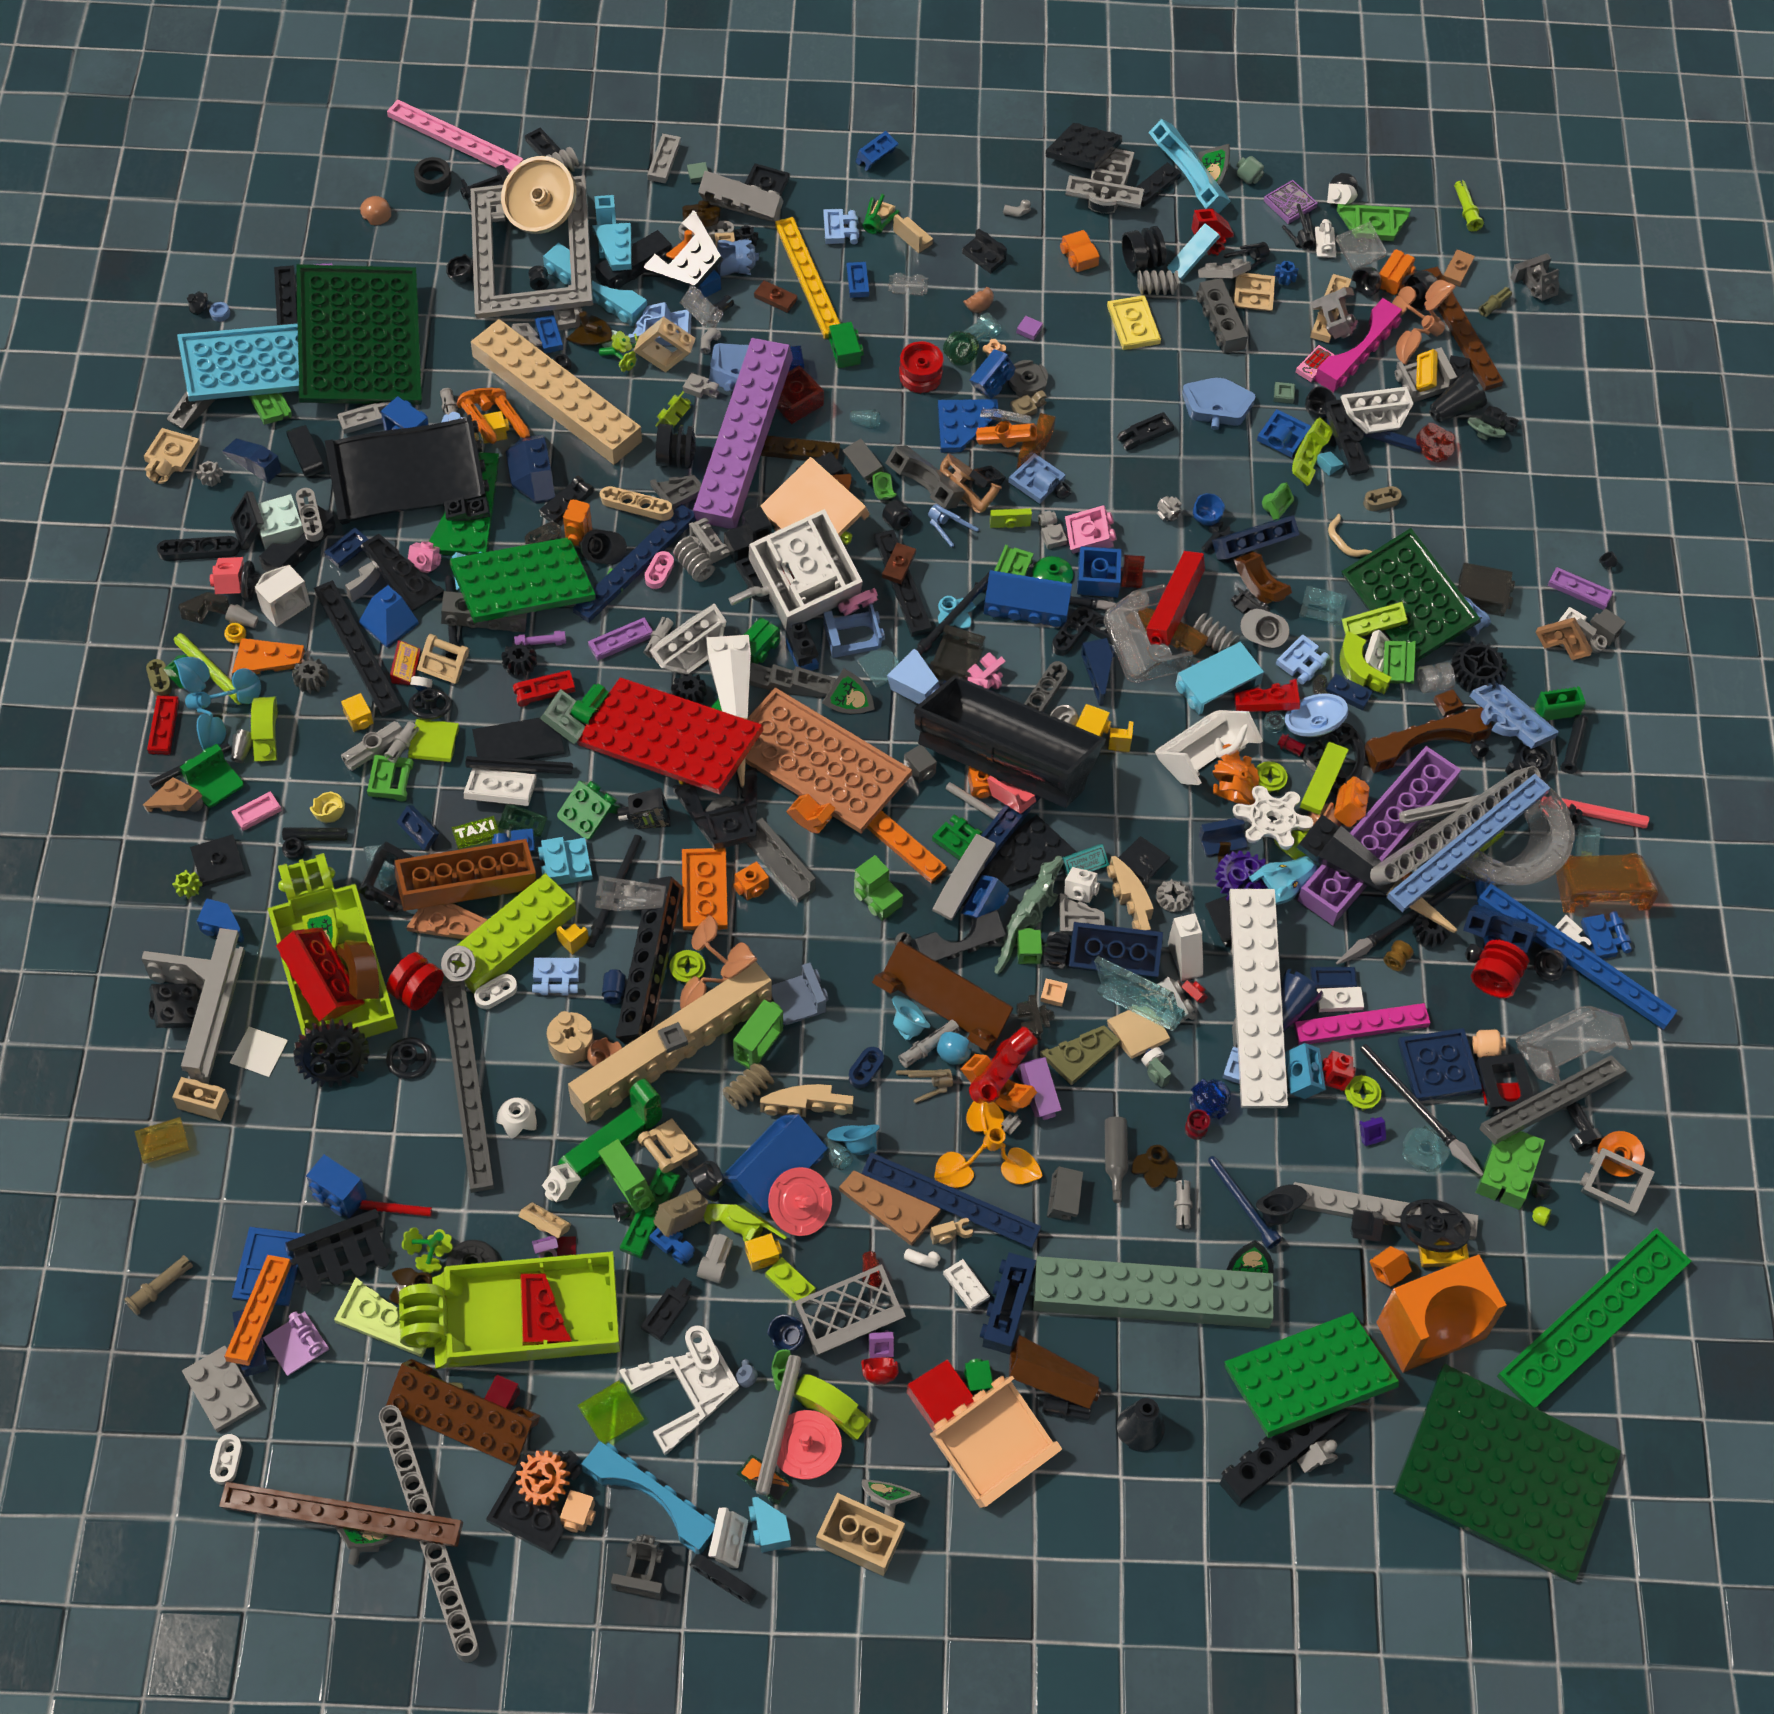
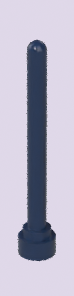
M1210 1156L1208 1163L1260 1231L1264 1246L1267 1250L1277 1246L1282 1241V1237L1277 1231L1268 1228L1215 1156Z

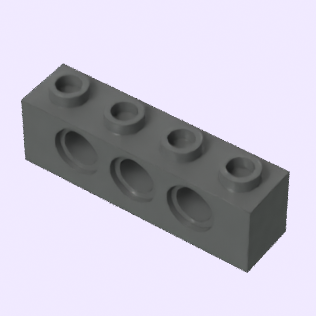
M1219 278L1200 282L1199 290L1196 292L1197 301L1201 302L1203 306V314L1209 320V327L1216 336L1217 346L1221 347L1223 354L1245 349L1248 335L1223 279Z
M444 591L441 624L512 632H525L527 613L474 623L462 593Z

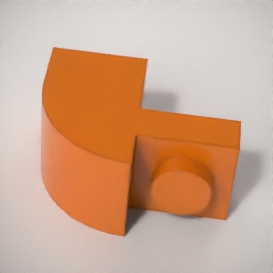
M809 794L799 796L786 812L803 828L812 833H820L831 820V814L836 808L831 803L819 805Z

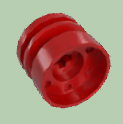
M1491 940L1486 943L1480 955V960L1477 961L1472 971V982L1481 991L1498 998L1512 997L1519 985L1520 978H1522L1529 964L1528 956L1523 950L1512 943L1503 940Z

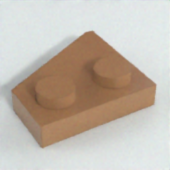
M172 777L143 806L148 812H152L154 808H161L163 811H187L202 795L199 790Z

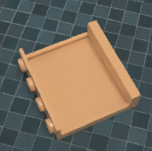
M811 457L761 505L770 523L776 527L775 531L825 509L839 537L859 517L865 520L870 515L862 502Z
M1001 1376L991 1383L993 1388L987 1392L984 1389L972 1397L974 1402L968 1406L965 1403L953 1411L955 1416L948 1421L946 1418H943L934 1425L936 1430L930 1433L980 1508L988 1506L1062 1450L1057 1441L1053 1442L1011 1382L1014 1379L1013 1376L1007 1378Z

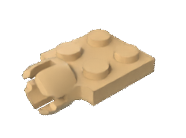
M162 428L144 455L145 462L149 463L145 468L146 476L155 483L162 476L158 483L164 484L173 472H183L200 445L199 439Z

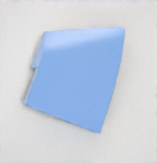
M666 302L649 305L643 311L642 317L638 319L637 327L633 334L628 335L630 342L636 343L634 334L636 333L638 339L642 333L663 316L691 335L692 314L689 309L671 313ZM660 336L654 340L660 345H672Z

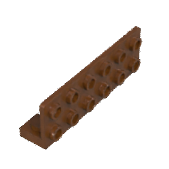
M902 941L897 943L884 971L875 975L872 981L873 984L890 994L899 990L947 1020H954L959 1027L970 1033L967 1039L985 1051L995 1045L1013 1010L1011 1005Z
M410 1359L401 1364L386 1406H396L403 1417L513 1466L518 1463L529 1431L538 1425L541 1415L520 1406L511 1411L432 1376L433 1368L416 1360Z

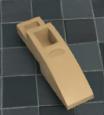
M1116 856L1111 857L1110 865L1107 866V873L1109 879L1112 878L1114 882L1112 886L1114 897H1118L1120 905H1127L1128 914L1133 916V929L1151 931L1148 920L1152 918L1154 908L1144 886L1124 862Z
M832 1085L794 1086L762 1097L760 1099V1112L771 1116L777 1114H799L801 1117H806L807 1109H811L814 1112L831 1111L838 1115L852 1114L854 1096L832 1094Z

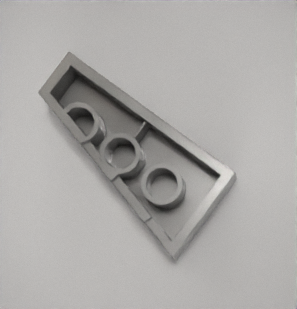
M704 171L698 190L702 199L709 201L712 205L772 222L778 220L783 204V199L779 196L778 192L772 190L767 192L758 186H750L708 171Z

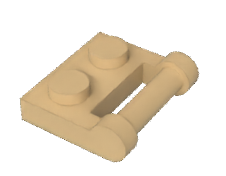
M429 634L417 670L458 684L470 649L465 646L459 647L438 639L433 634ZM435 646L457 654V659L453 660L432 652L433 647Z
M673 1119L666 1121L649 1132H642L637 1138L641 1146H645L658 1162V1167L663 1173L675 1169L683 1161H688L698 1155L697 1149ZM657 1139L671 1159H666L653 1141Z

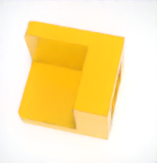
M1129 721L1128 729L1110 728L1108 750L1130 752L1133 733L1132 721Z
M574 923L566 930L561 926L556 928L558 941L572 955L588 941V930L585 927L580 929Z

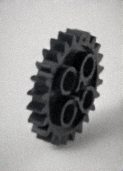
M331 1018L330 1024H326L324 1020H321V1026L312 1023L313 1030L305 1028V1035H298L299 1042H295V1050H293L295 1066L298 1067V1073H303L305 1080L311 1077V1084L318 1080L320 1081V1087L325 1082H328L329 1087L332 1088L334 1082H337L339 1086H342V1080L351 1083L350 1076L358 1078V1071L364 1072V1064H368V1056H370L368 1040H366L364 1033H360L359 1027L353 1029L352 1022L345 1026L343 1019L338 1024H335L333 1018Z

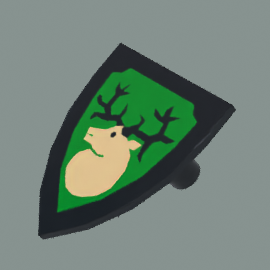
M1254 1240L1243 1246L1233 1255L1226 1270L1272 1273L1274 1275V1264L1266 1248Z

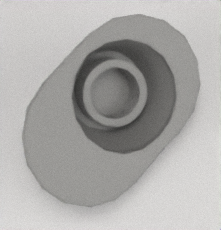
M1253 609L1244 614L1241 619L1240 627L1242 634L1252 642L1275 648L1285 643L1289 637L1288 623L1279 615L1262 609Z

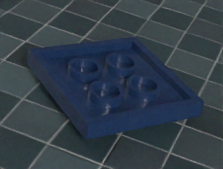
M1464 1028L1399 1037L1397 1042L1411 1091L1419 1101L1481 1092L1482 1086Z

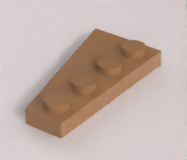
M853 1171L839 1186L840 1192L911 1246L941 1212V1209L856 1171Z

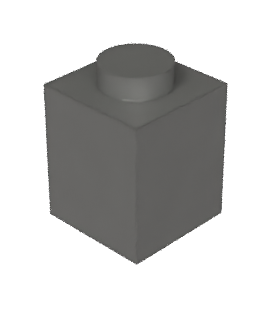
M1606 608L1600 614L1596 613L1590 621V624L1597 629L1595 634L1604 636L1607 639L1608 646L1621 634L1626 623Z
M918 745L904 754V765L912 769V776L918 783L923 780H929L936 773L937 762L924 746Z

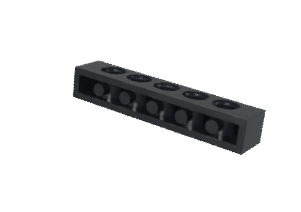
M1344 1408L1323 1416L1325 1421L1313 1420L1275 1435L1272 1438L1266 1436L1258 1443V1449L1254 1452L1251 1450L1247 1451L1239 1459L1241 1462L1234 1467L1231 1464L1221 1473L1222 1479L1219 1484L1239 1507L1309 1451L1310 1445L1320 1442L1344 1423L1350 1411ZM1296 1428L1304 1429L1307 1435H1299L1296 1432ZM1278 1443H1286L1289 1450L1280 1449ZM1260 1457H1267L1271 1464H1263L1260 1461ZM1248 1471L1252 1474L1253 1478L1245 1479L1241 1472Z

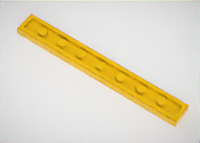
M790 217L775 221L777 232L824 339L829 338V325L840 324L794 218Z

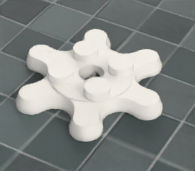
M1256 786L1252 790L1253 798L1256 801L1254 804H1236L1233 807V814L1237 819L1246 820L1251 823L1252 826L1246 831L1245 836L1247 841L1252 844L1257 843L1263 837H1271L1278 842L1280 848L1287 850L1294 845V838L1291 835L1292 830L1308 831L1313 826L1312 818L1299 815L1294 811V807L1300 802V796L1295 792H1287L1282 798H1273L1265 787ZM1268 816H1274L1277 820L1271 822Z

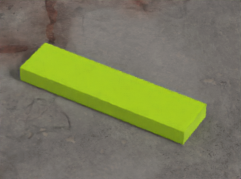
M1328 742L1303 797L1300 808L1318 815L1321 814L1349 749Z

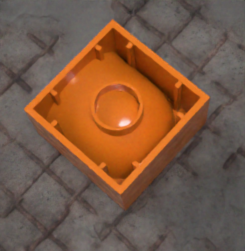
M1478 1254L1394 1288L1376 1323L1402 1373L1486 1339L1507 1304Z

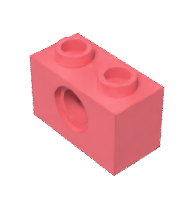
M243 557L218 558L216 566H213V574H210V585L214 587L215 594L241 593Z

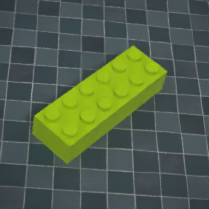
M546 873L456 945L467 947L473 951V955L476 958V970L472 972L470 978L464 980L465 986L473 994H475V991L480 986L507 972L553 934L557 927L562 926L577 914L575 901ZM462 958L460 961H452V963L458 966V969L459 967L466 966L461 962Z

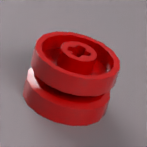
M920 341L913 342L902 350L899 377L900 382L905 388L912 392L926 393L940 385L944 361L940 349L932 343Z
M413 952L403 958L394 968L388 979L386 989L396 999H402L403 1004L408 1008L416 1011L424 1007L435 996L442 984L444 973L435 964L429 963L423 955Z

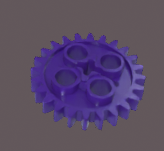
M1241 850L1237 854L1231 852L1230 855H1225L1217 865L1215 879L1219 881L1217 886L1223 887L1220 893L1228 895L1226 900H1229L1230 889H1241L1243 885H1246L1243 889H1268L1262 878L1254 883L1249 879V876L1266 865V859L1263 858L1260 861L1258 854L1251 857L1249 851L1244 855Z

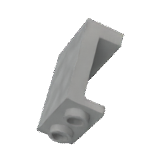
M1442 347L1434 349L1438 352L1437 386L1423 392L1416 390L1417 362L1406 366L1403 365L1402 361L1397 362V369L1395 370L1396 380L1401 382L1402 387H1407L1413 403L1443 393L1457 379V375Z

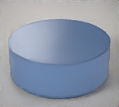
M216 302L209 308L210 316L215 321H225L230 316L229 306L224 302Z

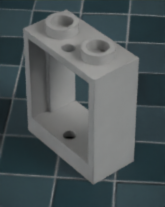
M1602 1148L1599 1153L1594 1152L1589 1164L1593 1165L1590 1173L1585 1172L1580 1182V1185L1583 1186L1581 1192L1628 1215L1634 1216L1655 1172L1605 1148ZM1604 1158L1641 1175L1628 1203L1592 1187Z

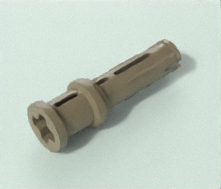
M183 1255L149 1284L143 1283L140 1286V1290L130 1298L126 1297L124 1299L125 1303L133 1313L139 1315L142 1308L151 1301L155 1302L157 1300V1295L192 1268V1263L188 1262V1258Z

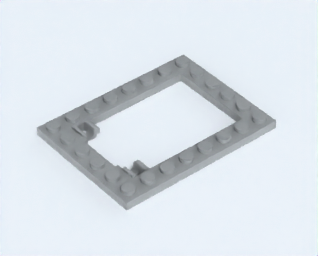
M585 175L573 177L577 193L574 208L568 217L572 287L495 296L492 222L506 220L501 203L503 185L471 188L476 319L593 305Z

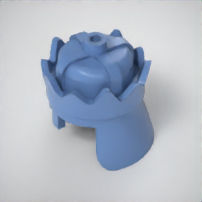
M749 238L734 242L719 240L717 242V249L723 258L717 266L718 274L721 277L732 273L751 275L749 273L750 269L754 268L755 261H759V253H755V246L751 244L752 241Z

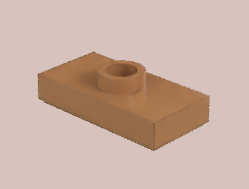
M1457 249L1443 275L1445 280L1460 287L1475 256Z

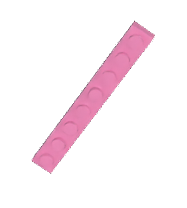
M397 100L387 111L389 118L495 168L504 165L508 173L523 161V158L400 100Z

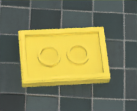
M1145 295L1108 301L1107 307L1123 350L1161 343V338Z

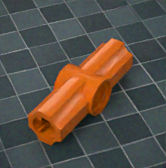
M1001 421L996 426L977 428L976 441L979 445L1002 443L1004 447L1008 448L1014 446L1017 442L1036 440L1037 427L1034 423L1011 425L1009 421Z

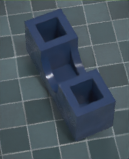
M1475 904L1469 910L1463 931L1483 938L1486 936L1501 938L1527 953L1533 945L1538 926Z

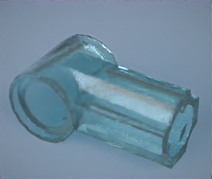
M987 312L979 317L977 323L962 331L961 337L967 346L972 347L987 337L990 339L995 338L1001 332L1002 325Z

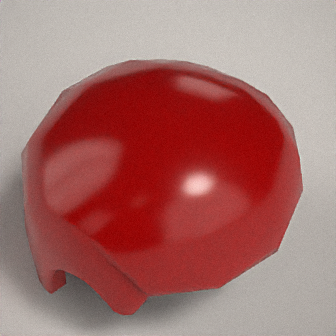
M869 1358L861 1361L863 1376L872 1384L885 1385L893 1381L898 1375V1362L895 1361L894 1363L893 1358Z

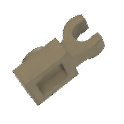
M1043 390L1035 393L1032 398L1027 394L1011 401L1010 407L1021 421L1036 414L1037 407L1046 404L1044 398L1047 395Z

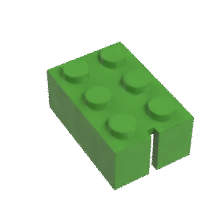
M1520 1131L1496 1145L1492 1142L1482 1171L1484 1175L1480 1177L1475 1193L1496 1200L1501 1188H1504L1506 1190L1500 1199V1203L1520 1210L1526 1199L1545 1140Z

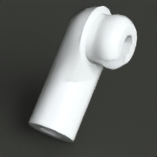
M907 1249L904 1259L920 1266L935 1268L939 1265L940 1255L932 1251L927 1256L912 1249Z

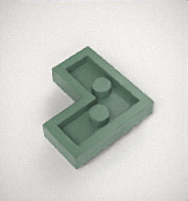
M560 689L540 719L571 743L575 744L582 735L585 726L570 715L576 700Z

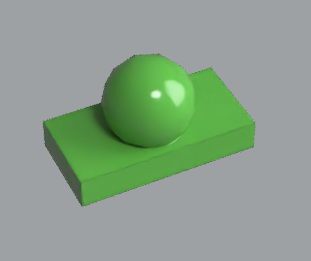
M1288 483L1280 484L1274 493H1269L1263 497L1262 507L1271 514L1273 520L1279 519L1294 501Z

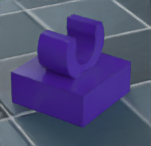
M1372 1117L1369 1121L1359 1122L1361 1141L1365 1146L1386 1140V1126L1382 1117Z

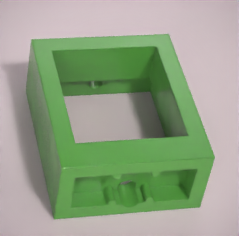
M764 999L733 1040L734 1060L750 1069L751 1064H757L761 1061L783 1031V1010L778 1004L770 1003Z
M618 1139L598 1151L609 1174L635 1213L648 1208L651 1203L656 1201L645 1178Z

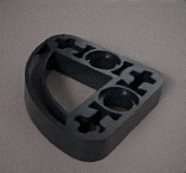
M1342 723L1334 731L1322 735L1306 745L1302 754L1303 761L1315 773L1326 749L1323 741L1329 740L1342 747L1349 743L1351 744L1355 756L1354 769L1349 776L1340 769L1331 789L1334 794H1337L1338 788L1342 786H1337V782L1339 784H1347V781L1353 776L1360 778L1365 763V749L1362 739L1355 728L1348 723ZM1341 731H1342L1343 733H1346V732H1347V733H1348V736H1347L1346 734H1343L1342 736H1340ZM1317 751L1316 757H1315L1314 755H1311V756L1308 755L1309 752H1310L1311 754H1313V753H1315V752Z

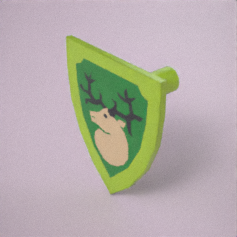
M335 908L303 915L304 929L322 927L336 951L338 929L343 927V922L340 919L337 920Z

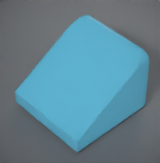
M1332 452L1321 453L1317 456L1316 464L1329 476L1344 466Z

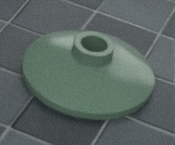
M1471 417L1468 419V424L1478 432L1477 436L1482 439L1488 440L1489 437H1505L1506 432L1501 427L1497 428L1481 421L1480 418Z

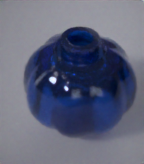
M1202 1079L1191 1089L1193 1093L1189 1098L1191 1111L1203 1110L1209 1115L1210 1119L1217 1117L1219 1120L1229 1112L1227 1107L1231 1100V1092L1228 1086L1221 1080L1211 1079L1207 1082L1205 1079Z

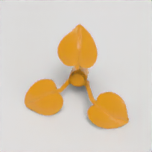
M973 1101L967 1111L966 1121L973 1132H984L985 1137L982 1146L967 1162L957 1152L943 1154L936 1164L934 1175L936 1181L954 1189L967 1186L974 1177V1172L969 1165L972 1164L984 1149L990 1151L1001 1149L1002 1158L1005 1160L1001 1165V1172L1004 1178L1012 1184L1023 1185L1039 1180L1042 1177V1172L1036 1160L1024 1149L1011 1148L1008 1155H1006V1145L1003 1143L1005 1132L1001 1128L1004 1115L995 1102L979 1104Z

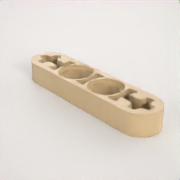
M613 486L605 487L600 491L601 502L604 506L661 521H666L673 517L672 504L667 500ZM625 499H632L630 503H622ZM645 503L651 504L648 508H641Z

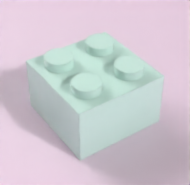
M291 494L258 503L264 522L259 533L265 550L272 543L289 544L301 537L304 531Z

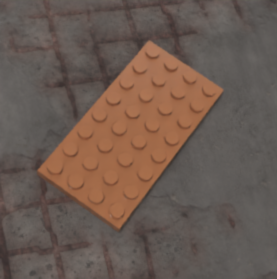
M774 688L747 718V720L762 724L764 730L747 754L745 763L753 768H757L758 771L799 796L809 794L819 805L831 803L836 808L831 816L859 833L865 830L912 775V769L777 688Z

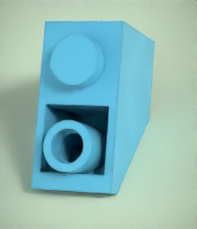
M753 1497V1506L748 1508L751 1522L756 1521L757 1530L753 1531L755 1546L760 1545L762 1553L791 1547L786 1515L760 1498Z

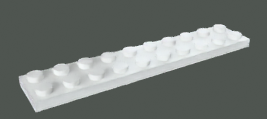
M1230 889L1229 900L1241 1108H1287L1275 889Z

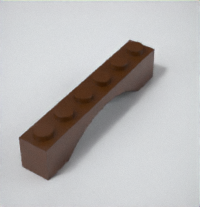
M1482 707L1470 708L1463 713L1450 714L1440 720H1430L1426 724L1414 725L1400 732L1394 731L1384 737H1374L1366 742L1364 748L1365 758L1373 773L1393 768L1397 760L1406 751L1418 744L1444 739L1471 744L1474 741L1488 739L1493 726L1490 722L1488 725L1483 723L1481 719Z

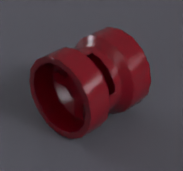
M1199 1109L1189 1113L1185 1124V1132L1188 1137L1195 1140L1205 1137L1210 1125L1209 1115Z

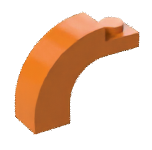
M974 1054L960 1070L972 1083L976 1077L983 1073L991 1060L987 1055ZM1008 1079L1000 1090V1096L995 1103L1002 1109L1015 1113L1019 1108L1028 1106L1032 1098L1037 1094V1091L1033 1086L1018 1084Z

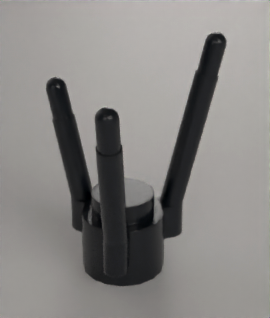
M1298 203L1297 209L1303 229L1298 232L1296 238L1285 225L1282 228L1294 241L1296 247L1301 246L1302 249H1309L1316 241L1313 236L1309 213L1305 214V221L1303 211Z
M1266 242L1240 246V251L1224 254V257L1228 258L1250 253L1252 259L1258 260L1251 265L1252 270L1259 264L1266 262L1265 257L1269 256L1270 250Z

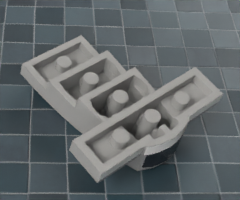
M1115 149L1096 170H1092L1091 179L1069 175L1065 195L1088 199V208L1100 213H1115L1118 205L1140 209L1144 189L1126 186L1134 152Z

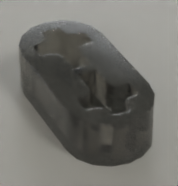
M549 522L527 533L525 545L533 544L534 542H531V540L539 543L561 539L560 525L555 522Z

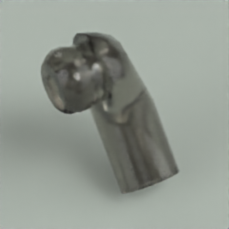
M1319 674L1313 680L1312 688L1314 695L1330 694L1326 691L1325 683L1327 678L1324 675Z

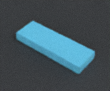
M1204 224L1167 266V269L1171 270L1173 274L1177 270L1178 278L1182 281L1220 238V235L1207 224Z

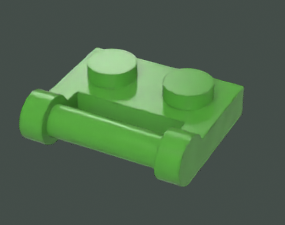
M375 755L367 789L368 796L406 801L408 794L406 788L414 761L410 758L399 757L396 763H392L387 760L390 756L385 758L382 755ZM396 767H401L398 789H393Z

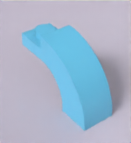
M614 195L594 196L597 225L616 224ZM599 244V256L600 258H606L605 253Z

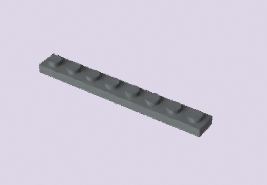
M1610 1055L1483 1122L1480 1130L1496 1145L1625 1076L1627 1070Z

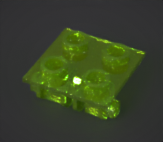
M620 1380L577 1405L599 1441L604 1444L644 1420L628 1395L626 1386Z

